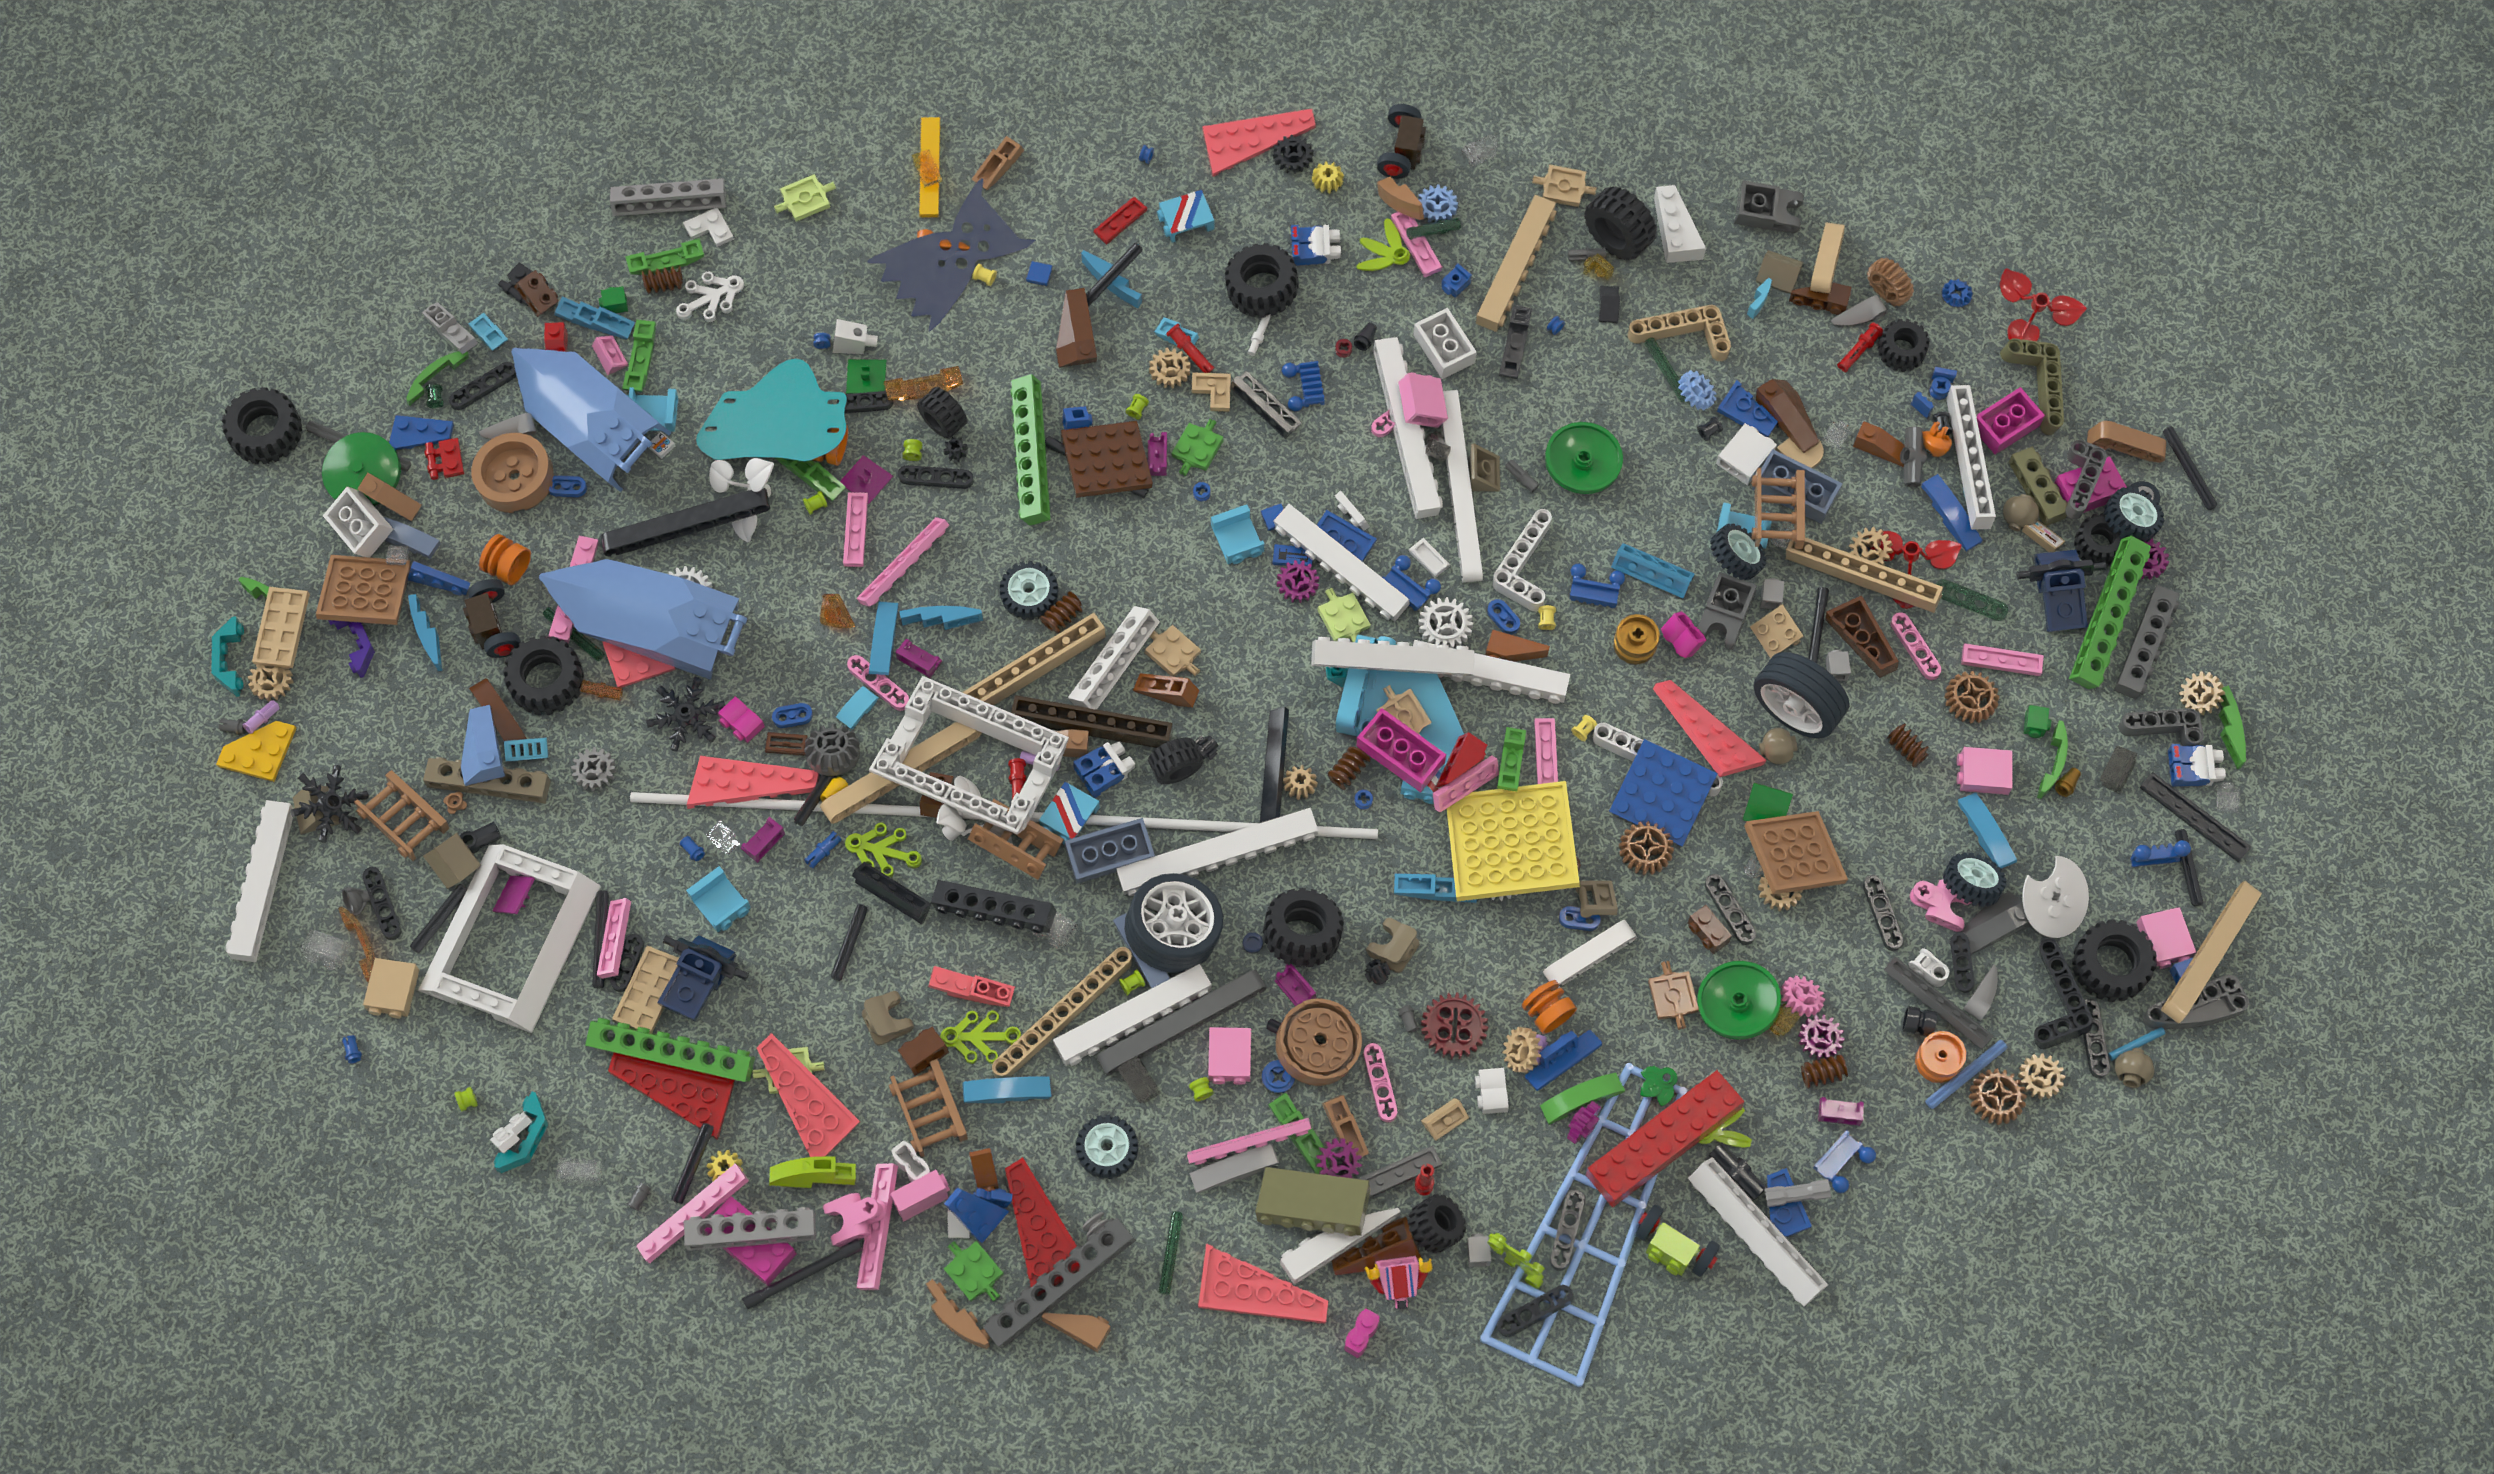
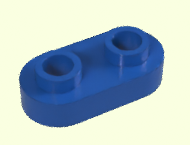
M553 476V485L549 488V493L556 497H581L587 491L584 479L578 476ZM561 485L560 489H554L555 486ZM576 486H580L579 490H574Z
M1499 599L1491 601L1488 605V616L1503 633L1510 635L1517 633L1520 627V620L1504 601ZM1499 609L1501 612L1497 614L1494 610ZM1511 623L1513 627L1509 628L1506 624Z
M805 703L778 707L772 714L773 722L779 728L804 725L809 723L813 717L811 707ZM801 713H806L805 717H799ZM785 716L786 720L780 721V717Z
M1567 906L1561 910L1559 922L1565 928L1593 931L1599 926L1600 915L1584 918L1580 914L1579 907ZM1571 916L1573 920L1567 921L1565 917ZM1588 918L1592 919V920H1593V923H1592V924H1588V923L1586 922V919H1588Z

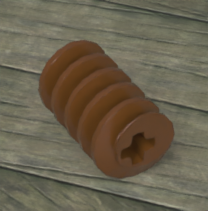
M680 265L678 271L671 266V271L668 272L666 267H664L663 273H660L657 268L654 275L651 270H648L647 276L642 271L644 288L648 294L652 293V288L655 293H659L660 287L663 292L667 291V286L671 291H674L675 285L679 290L682 289L683 277Z
M1068 591L1067 596L1064 595L1061 601L1056 602V606L1050 607V611H1046L1044 616L1040 617V620L1049 630L1059 634L1058 626L1064 629L1066 627L1064 621L1069 624L1071 623L1069 616L1077 618L1075 611L1083 612L1081 601L1073 592Z
M1904 723L1895 728L1886 739H1890L1889 743L1891 745L1896 744L1895 749L1897 751L1902 749L1901 755H1908L1906 760L1908 762L1913 761L1912 767L1915 768L1929 756L1926 753L1929 747L1921 748L1923 741L1921 740L1916 743L1915 740L1918 736L1910 737L1909 735L1912 730L1904 731L1906 727Z
M1349 747L1337 764L1333 766V770L1328 772V778L1340 789L1346 790L1344 784L1350 786L1349 778L1355 780L1354 772L1360 774L1361 770L1358 767L1365 768L1366 765L1363 761L1370 762L1371 759L1361 749Z
M1837 1055L1836 1058L1830 1056L1828 1060L1822 1058L1820 1062L1813 1060L1812 1064L1805 1062L1804 1066H1801L1802 1078L1807 1089H1810V1082H1813L1814 1086L1818 1087V1080H1821L1822 1084L1826 1085L1827 1078H1829L1831 1083H1834V1077H1837L1840 1082L1842 1081V1075L1848 1077L1847 1066L1842 1055Z

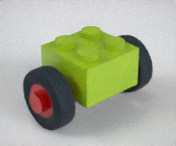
M1654 1204L1648 1214L1644 1212L1638 1222L1641 1225L1635 1235L1640 1240L1645 1241L1656 1230L1657 1233L1645 1252L1648 1254V1258L1656 1264L1660 1262L1665 1265L1666 1270L1671 1274L1682 1276L1693 1257L1697 1256L1692 1272L1698 1277H1702L1707 1268L1712 1269L1718 1258L1715 1255L1719 1251L1720 1245L1711 1240L1700 1251L1698 1249L1699 1244L1663 1222L1662 1225H1659L1664 1209Z

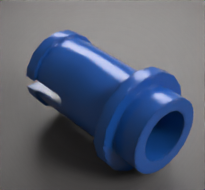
M686 836L680 841V846L690 855L691 860L699 861L704 857L703 847H699L690 836Z
M354 1035L347 1036L348 1041L344 1037L342 1042L346 1051L345 1059L351 1064L359 1062L362 1053L358 1050L356 1037Z

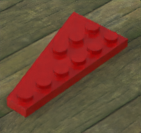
M613 1053L608 1072L699 1129H701L703 1123L712 1125L714 1130L711 1136L718 1140L735 1084L734 1079Z
M1022 1157L1006 1167L1005 1172L1010 1193L1013 1194V1209L1030 1286L1032 1287L1037 1283V1278L1044 1273H1050L1058 1261L1061 1259L1066 1260L1071 1256L1070 1252L1077 1245ZM1074 1263L1071 1266L1073 1274L1080 1270L1079 1263ZM1057 1277L1054 1280V1285H1057L1060 1282H1062L1063 1277ZM1041 1290V1291L1038 1293L1037 1297H1038L1039 1295L1043 1294V1293L1046 1292V1291H1045V1290Z

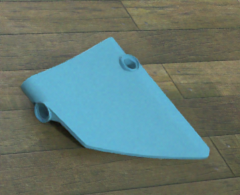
M1357 635L1355 640L1356 643H1358L1359 639L1370 640L1371 644H1378V641H1389L1390 645H1396L1394 639L1385 636L1375 639L1373 637ZM1348 669L1336 718V732L1358 737L1378 713L1376 709L1383 706L1389 700L1383 690L1385 687L1387 688L1390 685L1395 695L1402 694L1411 688L1432 722L1424 727L1419 734L1441 751L1452 752L1458 737L1464 733L1437 674Z

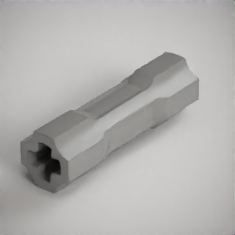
M1826 1179L1812 1181L1809 1184L1765 1188L1767 1206L1775 1207L1797 1201L1831 1198L1829 1181Z

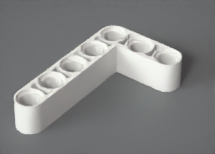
M1540 509L1535 512L1493 577V587L1496 591L1534 612L1538 611L1539 607L1544 606L1545 593L1542 589L1519 577L1518 574L1550 528L1552 515L1546 509ZM1539 519H1543V520H1545L1546 522H1545V523H1541V522H1539L1538 520H1539ZM1529 534H1534L1536 537H1535V538H1532V537H1529L1528 535H1529ZM1518 549H1524L1526 552H1519ZM1508 564H1514L1516 567H1509ZM1498 579H1504L1506 582L1501 583ZM1520 588L1523 592H1516L1514 589ZM1537 598V599H1539L1540 601H1539V602H1534V601H1532L1531 599Z

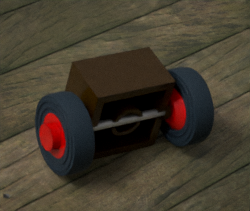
M1395 104L1389 109L1388 121L1399 130L1394 153H1384L1379 156L1377 161V170L1386 177L1393 179L1405 178L1408 176L1410 169L1415 170L1416 163L1420 164L1426 127H1423L1424 119H1421V112L1414 106Z
M486 579L473 584L468 590L469 599L464 600L466 607L463 608L465 617L469 622V631L475 644H479L482 650L485 649L487 656L491 658L510 656L513 648L518 649L520 647L519 643H521L518 634L514 632L502 633L495 608L492 604L500 600L505 594L502 582L497 579Z

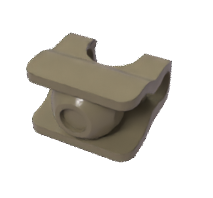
M1386 918L1382 925L1384 930L1392 936V940L1385 945L1374 942L1369 943L1366 952L1373 959H1379L1382 963L1387 962L1391 970L1400 973L1404 970L1420 945L1419 940L1416 938L1417 931L1392 918Z
M897 991L875 996L864 1002L863 1006L865 1009L862 1011V1017L874 1043L878 1046L911 1032L914 1028L911 1019L897 1020L888 1013L891 1008L898 1005L901 1001Z

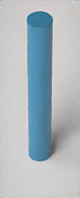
M2160 1027L2108 1053V1056L2112 1061L2120 1054L2133 1048H2138L2164 1035L2165 1030Z

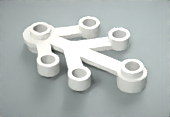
M711 272L703 273V282L706 285L716 284L722 286L718 289L697 285L693 280L687 281L685 287L688 293H699L705 296L689 304H680L676 308L678 318L687 320L692 316L693 310L710 302L708 309L704 311L703 315L707 322L714 321L720 297L726 293V300L721 302L720 307L723 313H730L733 309L732 303L735 294L744 288L742 278L730 276L725 279L715 277Z

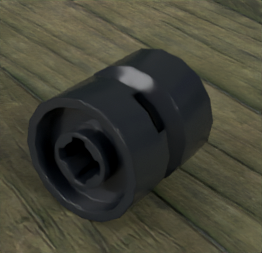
M1907 1006L1902 1031L1912 1034L1919 1032L1921 1036L1928 1037L1935 1031L1937 1012L1926 1009L1921 1012L1920 1008Z

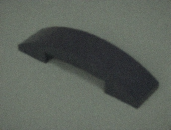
M1513 305L1499 376L1518 379L1532 308Z

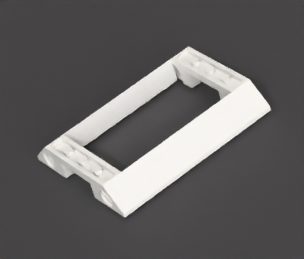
M922 676L905 706V716L892 738H887L869 772L1018 835L1026 828L1058 769L1069 737ZM931 712L1036 755L1033 762V770L1020 794H1015L1008 813V809L902 764Z
M489 845L480 862L481 866L477 869L418 991L455 1005L460 1002L491 1014L495 1020L532 1033L601 886L580 872L506 845ZM499 869L513 876L522 874L527 877H534L535 880L552 885L556 892L567 895L517 1000L449 975L495 882Z

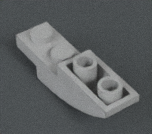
M438 302L430 305L422 312L423 316L456 352L459 351L461 354H464L478 344L476 339Z

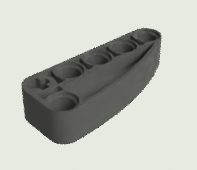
M2225 975L2205 985L2195 1001V1005L2192 1006L2187 1016L2179 1024L2161 1011L2167 999L2150 1006L2143 1015V1021L2150 1028L2162 1027L2163 1029H2188L2212 1025L2240 1016L2248 1008L2249 999L2239 980L2233 975ZM2205 991L2211 992L2213 997L2207 996ZM2233 1002H2238L2241 1008H2237ZM2150 1013L2156 1014L2158 1020L2153 1019Z

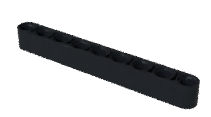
M763 488L759 492L752 490L744 491L605 532L601 535L604 555L611 557L612 554L628 553L765 513L771 508L767 489Z

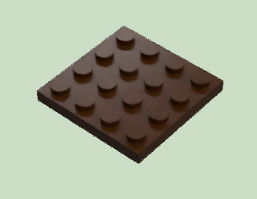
M1137 421L1061 430V438L1076 498L1152 488L1153 482Z

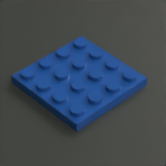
M1644 739L1609 812L1636 825L1640 821L1644 826L1649 821L1652 827L1657 823V829L1665 828L1663 834L1670 833L1668 840H1673V843L1683 847L1718 773Z

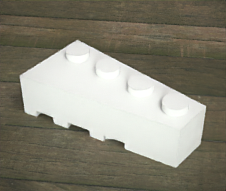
M1676 186L1656 187L1654 201L1666 263L1704 259L1706 247Z

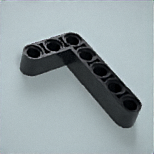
M2045 938L2040 942L2039 952L2067 1015L2040 1025L2035 1029L2034 1041L2040 1049L2051 1048L2087 1034L2092 1029V1015L2058 943L2052 938ZM2047 947H2051L2054 949V951L2052 953H2046L2044 952V949ZM2055 965L2062 966V969L2060 971H2055L2052 969V967ZM2069 983L2071 987L2063 989L2061 984ZM2071 1001H2077L2079 1002V1005L2077 1007H2072L2069 1005V1003ZM2080 1019L2088 1021L2086 1025H2080L2077 1022ZM2064 1026L2067 1027L2069 1030L2065 1033H2061L2058 1031V1028ZM2041 1034L2049 1036L2047 1040H2040L2038 1037Z

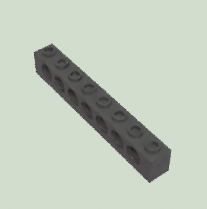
M1112 1218L1103 1225V1230L1099 1233L1094 1232L1087 1238V1243L1082 1247L1080 1245L1075 1247L1070 1252L1071 1256L1066 1260L1061 1259L1058 1261L1050 1273L1042 1274L1037 1278V1283L1034 1286L1026 1287L1020 1292L1018 1299L1009 1301L1003 1306L1004 1310L998 1315L993 1314L986 1320L987 1324L983 1327L999 1348L1003 1349L1042 1318L1043 1313H1048L1136 1241L1119 1218L1115 1220ZM1107 1236H1113L1114 1238L1110 1246H1105L1104 1244ZM1096 1249L1097 1256L1093 1260H1089L1088 1252ZM1074 1263H1079L1080 1270L1073 1274L1071 1266ZM1062 1276L1063 1284L1060 1287H1055L1054 1280ZM1041 1290H1045L1047 1293L1046 1298L1039 1301L1037 1298L1038 1293ZM1028 1303L1030 1306L1029 1312L1022 1314V1305ZM1008 1317H1012V1326L1009 1328H1005V1319Z

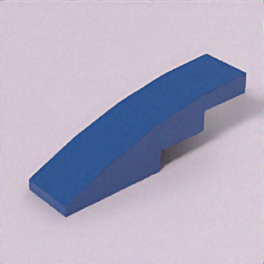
M1937 474L1923 482L1921 487L1932 499V506L1944 519L1943 524L1967 552L1980 544L1982 539L1976 529L1971 530L1969 516L1942 478Z

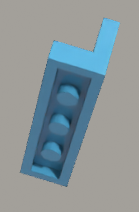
M1624 543L1618 549L1611 566L1613 569L1681 598H1684L1695 575L1690 571Z

